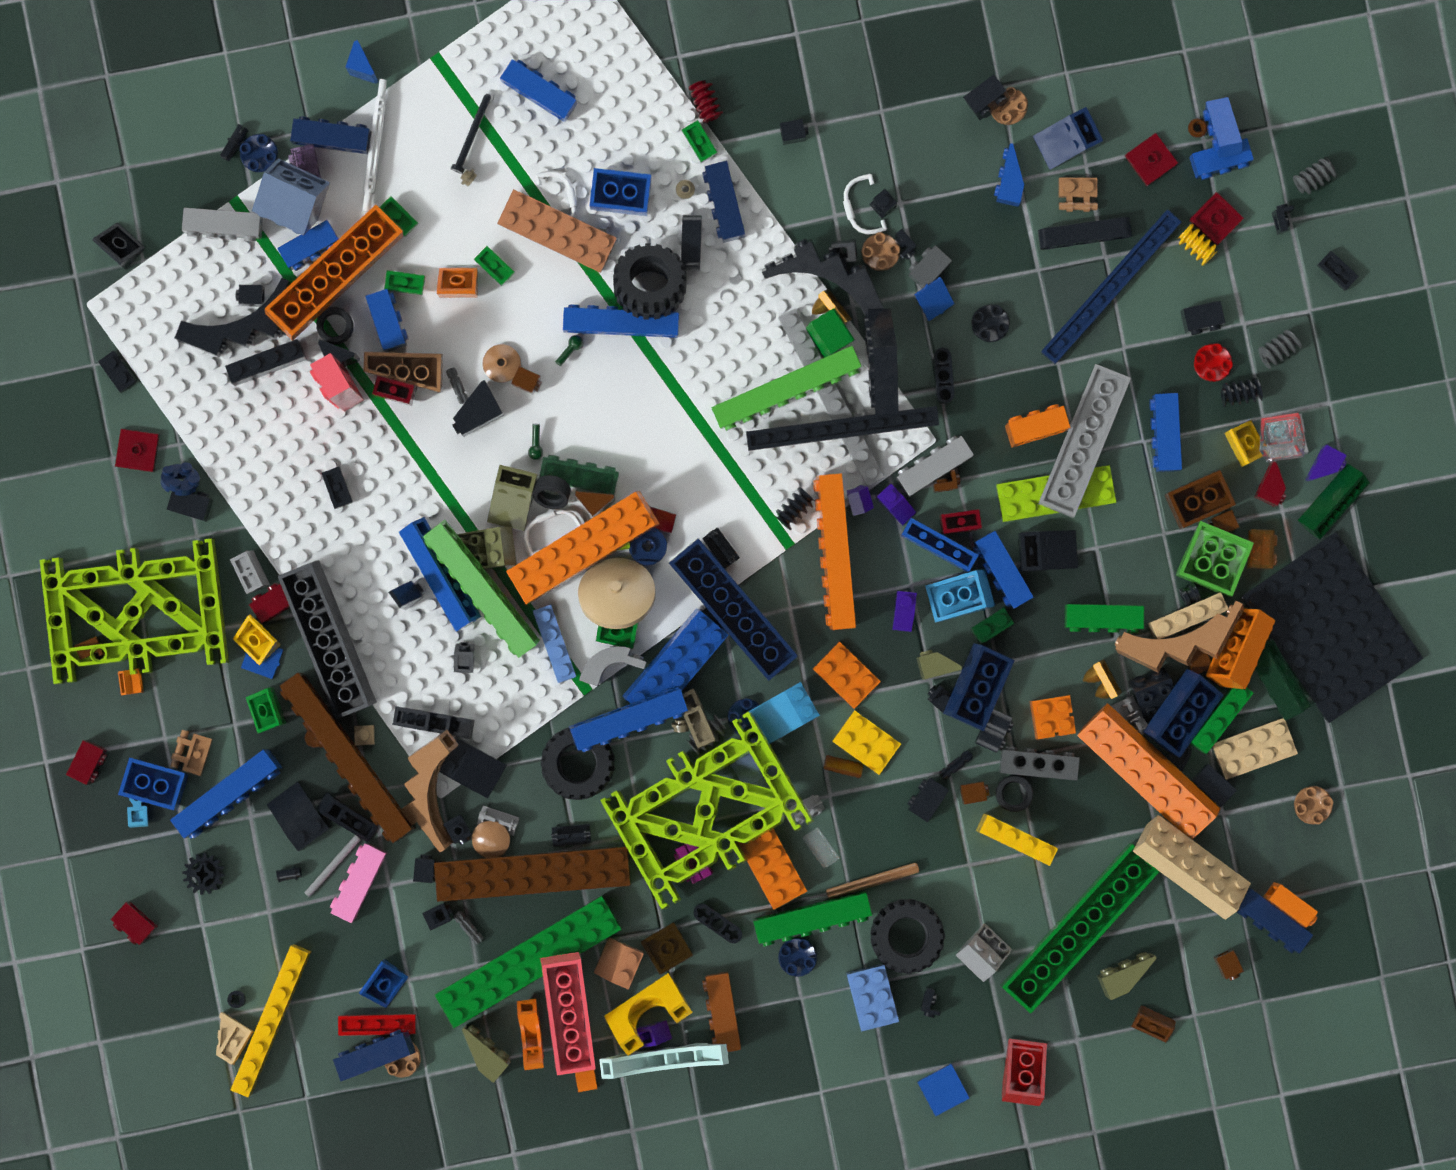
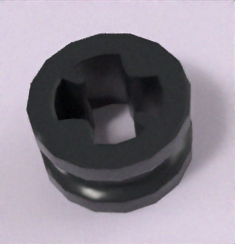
M241 991L231 992L227 998L228 1004L233 1008L242 1007L246 1002L245 994ZM234 994H236V996H241V999L239 1000V1005H237V1003L233 1004L232 1000L234 999Z

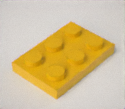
M855 710L832 741L878 775H880L901 745L900 742Z

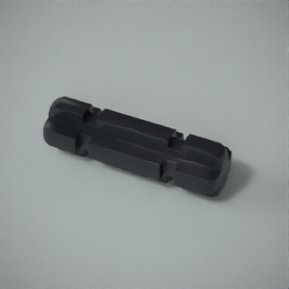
M968 750L963 752L961 757L958 756L949 763L947 768L939 771L940 776L944 780L948 779L951 776L950 774H954L962 768L966 762L973 759V755Z

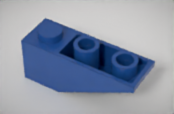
M1010 143L1009 147L1005 148L1002 159H1005L1004 167H1000L998 177L1001 178L1000 185H996L994 196H997L996 202L1018 207L1021 202L1024 182L1014 145Z

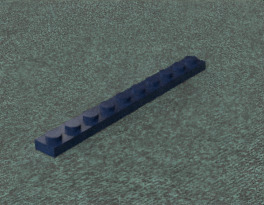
M1166 210L1044 347L1041 353L1055 365L1179 226L1181 221L1169 210Z

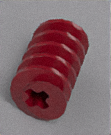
M706 80L696 82L688 87L690 91H693L691 97L696 98L694 104L699 105L696 110L701 112L699 118L704 119L702 123L711 122L723 114V111L717 112L720 104H714V102L718 100V97H711L715 90L708 89L713 84L706 83Z

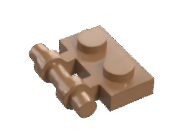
M1059 178L1058 198H1066V202H1059V210H1066V212H1073V210H1083V212L1097 210L1098 204L1090 203V198H1097V178ZM1073 198H1083V203H1073Z
M182 730L180 737L178 736L176 740L178 744L175 753H172L171 767L178 769L179 763L183 762V771L202 776L213 739L193 734L192 740L187 739L189 731ZM185 745L190 746L186 757L182 756Z

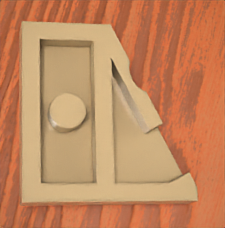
M221 1012L219 1016L221 1018L220 1030H218L219 1043L216 1055L229 1064L234 1065L254 1031L226 1013Z

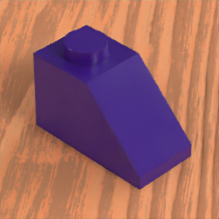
M1327 444L1322 446L1305 480L1312 481L1337 473L1339 470L1342 471L1347 462L1344 460L1347 455Z
M892 484L876 497L902 526L916 513L904 496Z
M896 592L892 630L912 632L917 593Z
M667 1020L636 1028L644 1044L641 1048L656 1046L672 1039Z

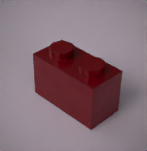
M377 375L372 394L380 398L412 406L417 387Z
M979 509L941 514L939 516L942 535L982 529Z
M274 583L267 588V593L264 595L260 593L251 599L253 602L249 606L261 624H266L290 608L281 584Z
M83 740L66 775L85 785H90L91 782L94 783L99 775L97 772L99 766H103L107 759V750L88 740Z
M130 901L126 902L110 919L114 922L113 926L120 932L124 931L128 935L127 939L134 945L143 944L158 927Z

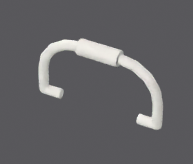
M556 171L536 174L537 185H541L540 178L548 176L559 177L566 183L570 208H572L571 217L575 218L577 201L574 187H572L569 179L564 174Z
M872 174L852 179L845 188L843 201L847 218L858 232L864 234H876L887 231L885 220H881L882 227L872 230L863 229L856 224L851 201L848 197L849 190L855 183L869 179L870 185L875 183Z
M552 509L536 516L524 531V543L529 555L532 556L540 551L533 552L529 543V531L533 525L551 519L557 514H566L572 517L579 527L582 523L577 515L570 510Z

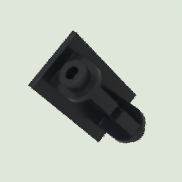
M718 527L702 538L724 569L740 559Z
M590 824L551 827L553 847L592 843Z

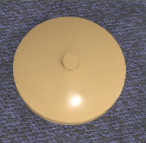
M610 558L596 563L583 575L578 588L579 604L585 616L593 623L609 629H623L642 621L651 611L656 596L655 584L648 570L638 562L626 558Z

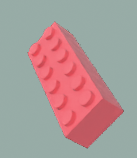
M331 353L310 364L313 369L310 373L315 382L317 381L322 386L319 388L322 395L337 409L341 408L345 412L364 401L346 367Z
M575 952L540 958L557 1076L595 1070L580 954Z

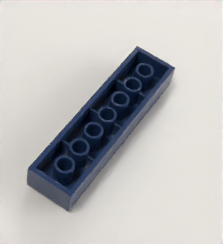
M699 538L669 562V565L768 681L798 657Z

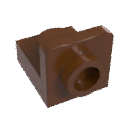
M955 470L950 471L951 482H948V479L936 480L937 484H933V492L957 490V485H960L959 473L956 474Z

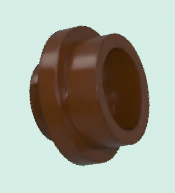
M1193 119L1188 125V132L1191 136L1200 138L1207 132V124L1202 119ZM1198 125L1201 130L1199 132L1195 131L1194 126Z

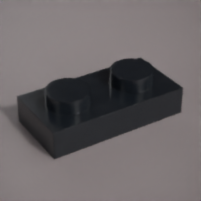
M1332 251L1317 264L1344 291L1359 277Z
M112 351L98 361L120 393L137 383L115 351Z
M340 467L321 473L334 509L353 503Z

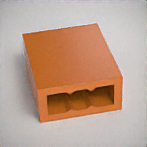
M1273 882L1263 896L1264 899L1303 927L1312 926L1318 918L1316 916L1318 911L1279 883Z

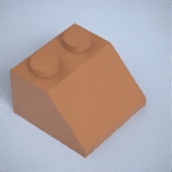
M609 937L594 973L629 990L644 952Z

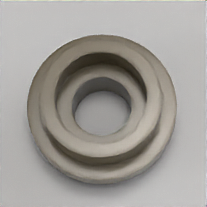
M473 168L470 171L466 169L460 177L462 185L469 186L476 178L477 174Z
M682 180L677 184L676 193L680 198L689 199L694 195L695 187L691 181ZM687 186L689 191L683 192L682 187Z
M677 718L675 722L671 723L674 732L682 733L689 731L685 718Z

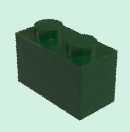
M1003 607L971 627L970 630L981 645L1013 625L1014 622Z

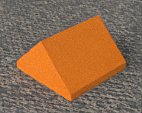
M439 268L437 295L439 298H478V268Z

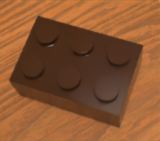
M1220 470L1164 495L1179 529H1183L1236 505Z

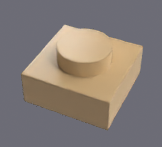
M374 725L354 726L355 745L375 744Z

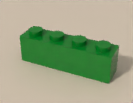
M1066 604L1065 628H1069V632H1081V628H1089V632H1100V629H1108V633H1119V629H1127V633H1139V630L1144 629V606Z
M1247 687L1246 689L1229 688L1190 744L1203 754H1207L1254 693Z

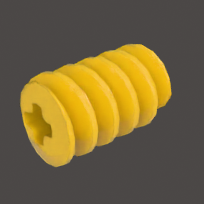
M1190 224L1178 237L1181 238L1179 245L1186 243L1185 250L1192 248L1190 255L1192 256L1197 253L1196 260L1198 261L1203 258L1201 265L1204 266L1218 252H1215L1217 245L1209 246L1211 240L1203 241L1205 234L1198 236L1200 230L1192 231L1194 224Z

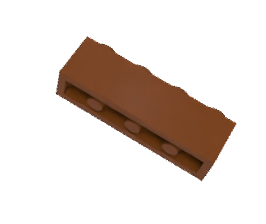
M722 972L705 975L706 980L702 981L704 992H708L709 999L706 1000L707 1011H711L712 1018L709 1019L710 1030L715 1032V1038H712V1043L726 1044L728 1052L741 1050L729 973Z

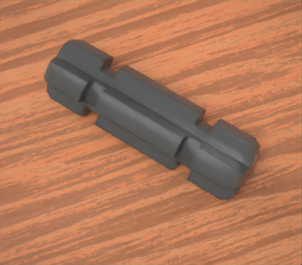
M454 367L446 370V374L451 379L450 383L455 395L458 396L459 403L464 404L468 396L464 393L465 389L460 377L457 376L456 369Z
M462 911L457 912L453 916L454 920L460 923V927L465 933L472 937L471 940L476 945L484 939L470 920L465 918Z

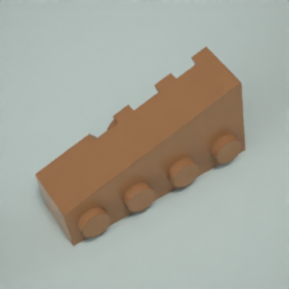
M364 352V372L441 393L443 384V354Z

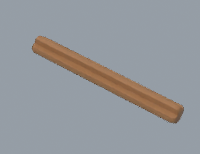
M912 863L826 890L829 899L837 898L919 872V867L917 863Z

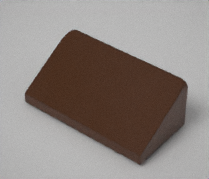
M826 755L823 769L860 778L862 776L863 764Z
M1141 1005L1131 1027L1167 1043L1175 1029L1176 1022Z

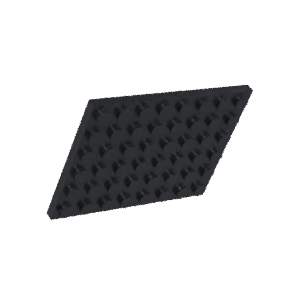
M1334 532L1241 596L1248 609H1259L1275 620L1273 629L1269 634V639L1327 723L1332 722L1423 659V656L1337 532Z

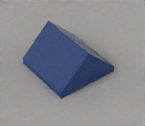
M358 40L354 41L346 64L350 76L375 84L379 81Z
M384 959L359 994L387 1008L408 976Z

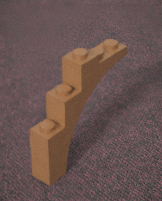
M448 730L435 737L407 758L418 773L404 784L414 799L401 809V812L411 825L416 822L420 825L439 852H442L453 843L440 816L436 791L441 766L449 753L458 746V743Z

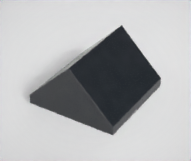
M119 223L112 225L92 240L125 270L145 249Z
M319 339L318 344L323 356L331 353L345 367L359 362L360 358L356 353Z

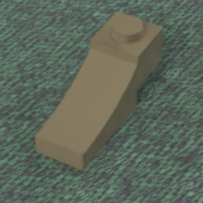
M692 689L683 693L682 695L688 711L684 712L683 716L697 748L700 749L716 742L696 690Z

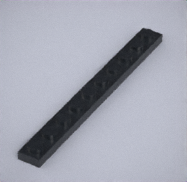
M937 406L902 410L898 414H873L746 431L748 451L939 426Z

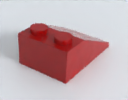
M1017 1039L1008 1040L1002 1085V1101L1034 1106L1041 1105L1045 1095L1046 1043Z

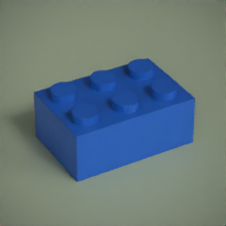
M594 168L590 210L647 216L652 181L651 175Z
M129 758L118 795L178 812L189 774Z

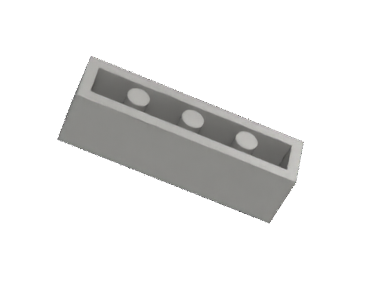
M184 208L182 231L188 237L194 238L199 237V235H206V238L218 239V236H223L226 240L244 238V241L256 242V239H261L263 218L257 213Z
M955 435L946 441L948 445L942 449L940 446L930 451L931 456L926 459L922 456L914 462L915 466L910 469L905 467L898 472L899 476L896 480L908 498L974 456L962 436L957 438Z

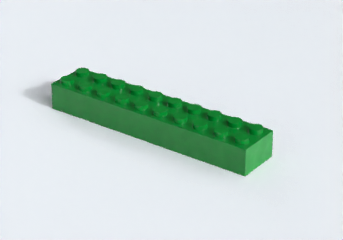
M1129 843L1000 985L1030 1014L1160 872L1133 852L1135 848L1133 844Z
M602 895L437 992L435 997L453 1028H456L542 977L540 958L575 952L581 954L620 931L622 927Z

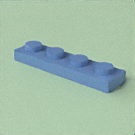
M552 605L533 610L557 682L561 683L575 678L576 674Z

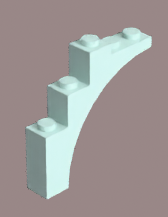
M693 1043L680 1047L635 1051L629 1056L625 1053L599 1059L602 1079H614L674 1068L729 1064L727 1045Z

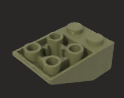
M499 465L487 522L525 531L538 474Z
M495 527L457 534L484 569L517 565L512 527Z
M1143 952L1136 955L1137 959L1129 961V959L1119 962V966L1116 968L1107 967L1100 971L1101 974L1097 975L1105 996L1113 1000L1129 993L1156 960V956Z
M466 1024L462 1032L478 1071L494 1083L510 1064V1055L503 1049L499 1051L495 1048V1043L490 1038H483L479 1034L481 1031L476 1026Z

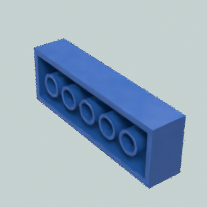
M696 608L623 694V697L629 703H634L675 687H679L682 691L727 638L728 634Z
M263 749L170 821L184 839L196 838L204 832L202 828L212 826L219 821L218 816L231 812L234 809L233 805L235 803L244 802L250 797L249 793L251 791L257 792L264 787V781L267 779L273 780L281 774L279 770L283 767L269 749Z

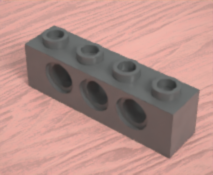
M1007 746L1006 750L1001 751L999 773L1078 780L1079 757H1075V753L1063 752V756L1056 755V751L1044 750V754L1036 753L1037 749L1025 748V752H1019L1017 747ZM1018 756H1023L1025 759V764L1022 767H1018L1015 764V759ZM1037 758L1044 760V766L1041 769L1036 768L1034 765ZM1058 759L1063 762V768L1059 771L1055 770L1053 766L1054 762Z

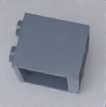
M278 158L263 174L252 211L262 218L274 221L279 226L291 229L296 234L305 235L318 221L330 182Z

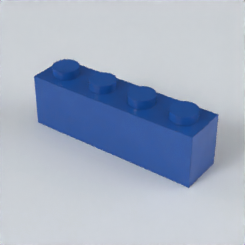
M512 59L500 77L501 82L561 121L566 122L577 105L576 96L567 90L565 92L560 90V86L554 81H546L540 72L536 70L530 71L521 60L516 62Z
M1178 393L1155 394L1150 399V411H1153V418H1151L1150 424L1151 430H1154L1151 444L1152 449H1155V456L1152 458L1153 468H1156V472L1182 470Z
M913 518L909 519L901 534V537L967 573L970 572L978 557V554Z
M996 531L974 543V552L978 554V558L982 557L984 560L983 567L987 574L991 573L995 579L992 582L997 591L1001 590L1004 597H1002V600L1007 608L1011 607V609H1014L1033 598L1032 593Z

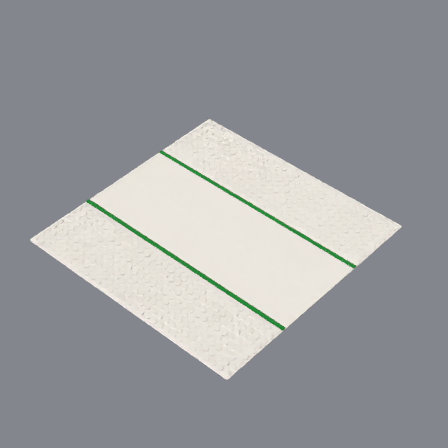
M511 0L386 89L385 99L387 101L375 193L372 194L371 208L375 205L380 207L392 196L419 224L406 237L403 236L328 307L344 309L354 322V330L351 337L342 344L333 345L356 353L360 358L359 362L347 366L346 369L364 401L345 412L341 408L337 409V407L324 398L319 389L322 386L317 381L315 382L310 373L313 370L310 364L324 357L318 341L319 339L325 340L317 332V318L294 339H298L301 342L307 360L237 386L231 384L226 365L292 340L284 332L275 339L255 331L256 339L249 348L227 340L228 347L226 352L217 357L174 339L181 321L195 325H223L238 321L255 312L259 307L241 306L236 301L235 293L236 289L239 290V284L262 285L265 287V303L275 291L281 278L292 283L315 262L309 260L304 263L305 266L300 270L291 271L277 248L301 234H296L287 227L279 226L270 219L263 218L261 239H256V242L244 241V238L226 240L223 236H218V239L206 238V235H199V237L194 238L188 237L184 233L87 302L89 310L278 574L281 575L308 563L320 561L377 701L373 706L409 756L440 735V733L392 725L396 706L475 720L472 738H459L497 759L597 686L579 681L584 666L599 651L610 647H619L596 642L598 625L589 620L580 607L578 588L583 575L589 568L529 604H525L506 572L515 565L485 569L540 639L535 647L520 658L509 651L508 644L505 640H501L498 637L496 629L493 625L487 623L481 610L478 611L482 617L457 632L453 628L400 536L399 531L425 517L431 529L445 519L456 534L505 527L487 522L499 465L538 474V479L543 476H556L565 480L570 485L571 492L568 504L560 509L570 510L576 514L582 524L593 517L577 499L575 491L614 495L615 502L608 508L632 493L640 491L650 507L676 514L672 533L659 530L667 541L665 556L654 565H642L653 578L656 596L651 611L639 622L634 648L629 653L630 657L633 654L642 655L678 629L696 608L700 611L706 608L669 565V562L697 538L715 557L702 538L717 527L740 557V559L725 569L739 585L817 528V518H820L819 511L815 509V501L813 500L811 501L813 508L806 506L808 513L806 514L801 511L800 513L803 518L796 517V525L790 523L792 530L787 529L775 517H778L777 509L783 511L782 504L788 505V498L794 500L792 493L799 494L798 487L805 490L815 500L818 499V493L814 492L813 480H816V476L842 473L846 508L850 505L847 490L859 485L866 486L842 439L748 451L746 431L832 420L818 393H814L813 390L807 392V396L802 399L796 400V398L788 400L789 404L781 408L778 405L772 407V411L761 416L758 413L749 422L743 423V421L736 423L737 427L731 430L720 429L711 407L804 367L778 317L796 309L806 328L811 321L823 315L812 314V308L815 301L819 298L818 295L827 290V288L818 276L808 273H786L767 279L764 278L762 274V269L765 268L764 265L771 261L777 263L782 260L783 256L789 253L795 255V244L707 123H702L704 119L699 118V112H697L696 108L617 0ZM512 59L516 62L521 60L530 71L536 70L544 76L543 79L548 82L550 80L554 81L560 86V90L563 92L567 90L576 96L577 105L566 122L561 121L501 82L500 77ZM489 94L491 95L490 102L462 167L465 169L464 172L466 169L470 171L473 168L477 176L469 186L462 185V179L460 178L462 174L454 172L450 168L452 164H456L483 96ZM375 98L341 122L348 123V126L363 124L371 131ZM697 120L717 151V155L703 163H700L682 133L683 128ZM306 146L285 161L330 182L318 221L311 228L328 220L337 237L340 238L367 213L362 211L365 195L363 188L368 159L367 154ZM723 161L728 163L745 231V238L723 243L722 238L718 239L716 227H719L718 221L713 220L711 209H714L713 201L709 202L707 190H710L709 185L704 183L702 172H705V166ZM594 168L650 174L652 181L648 215L639 216L590 210ZM556 171L564 174L569 179L572 187H574L577 201L575 218L617 238L602 272L599 273L498 225L497 222L512 190L521 192L571 216L572 208H570L566 183L559 177L548 176L540 178L541 185H537L535 179L536 174ZM262 178L218 210L255 213L252 211ZM682 180H689L694 184L695 192L689 199H682L676 193V186ZM683 186L682 191L688 192L689 188L687 186ZM683 215H702L700 270H685L687 276L686 294H684L683 302L679 304V308L675 311L679 313L678 338L563 332L564 307H568L570 304L580 305V308L595 305L599 306V309L615 306L618 307V310H623V306L618 304L617 297L614 295L613 274L614 267L618 264V259L622 255L625 256V251L628 249L634 250V246L639 244L641 247L645 246V243H651V246L660 244L664 249L666 247L670 248L672 254L677 253L681 261ZM486 246L515 272L503 286L498 284L474 261V258ZM439 268H478V298H439L437 295ZM387 270L425 276L423 295L389 291L394 293L397 302L394 304L396 311H400L403 320L400 322L402 329H406L409 338L406 340L407 346L389 352L443 354L442 392L416 386L417 389L412 406L374 396L372 393L377 375L364 372V352H384L365 296L384 290ZM647 271L637 275L632 280V283L642 291L654 292L662 289L668 283V280L660 273ZM739 274L741 277L740 283L738 285L731 284L729 278ZM723 290H729L730 292H726L723 294L722 301L720 298L721 292ZM331 315L325 320L324 330L329 336L338 337L345 332L346 322L342 316ZM849 321L845 325L855 341L843 349L850 346L854 347L862 369H859V374L849 377V375L841 377L842 381L835 385L852 417L875 414V408H871L869 398V365L865 341L851 321ZM573 335L580 336L583 339L582 348L574 350L562 366L557 365L555 361L568 347L569 338ZM499 344L514 348L519 354L521 367L541 376L540 381L543 383L538 392L535 391L534 395L512 386V380L504 383L491 380L483 370L482 363L485 353L491 347ZM815 345V347H816L818 353L820 354L821 358L823 359L824 357L822 356V354H821L820 351L818 350L817 346ZM500 359L498 361L499 366H503L505 364V361L503 359ZM453 367L458 373L457 376L460 377L465 389L464 393L467 394L468 398L480 382L485 380L504 416L465 437L461 433L457 435L452 426L455 423L453 417L463 406V404L459 403L458 396L455 395L450 383L451 379L446 374V370ZM898 387L899 411L914 409ZM535 423L540 424V447L543 449V456L539 460H533L528 455V450L532 446V424ZM928 427L863 436L884 476L883 479L868 486V489L870 490L936 442V438ZM336 467L341 468L353 501L352 504L338 509L333 507L321 474ZM544 490L547 493L559 495L554 491ZM533 498L526 527L536 516L552 509L544 508L534 501ZM557 514L551 519L532 526L528 536L530 546L533 552L541 550L578 526L569 515ZM512 528L516 564H519L530 557L524 543V531ZM646 541V544L642 545L646 552H649L654 547V545L650 544V541ZM629 549L615 551L600 560L626 558L635 561ZM409 581L418 582L424 590L422 593L424 598L407 610L400 609L388 592ZM550 604L552 605L576 674L575 678L561 683L557 682L533 610ZM469 642L470 644H475L473 673L454 672V649L456 643ZM614 663L607 667L602 674L599 685L628 664ZM439 772L436 786L437 796L443 798L461 784Z

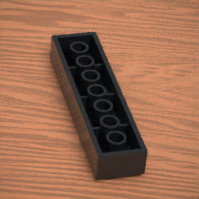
M320 561L308 563L279 575L278 579L335 719L377 703Z

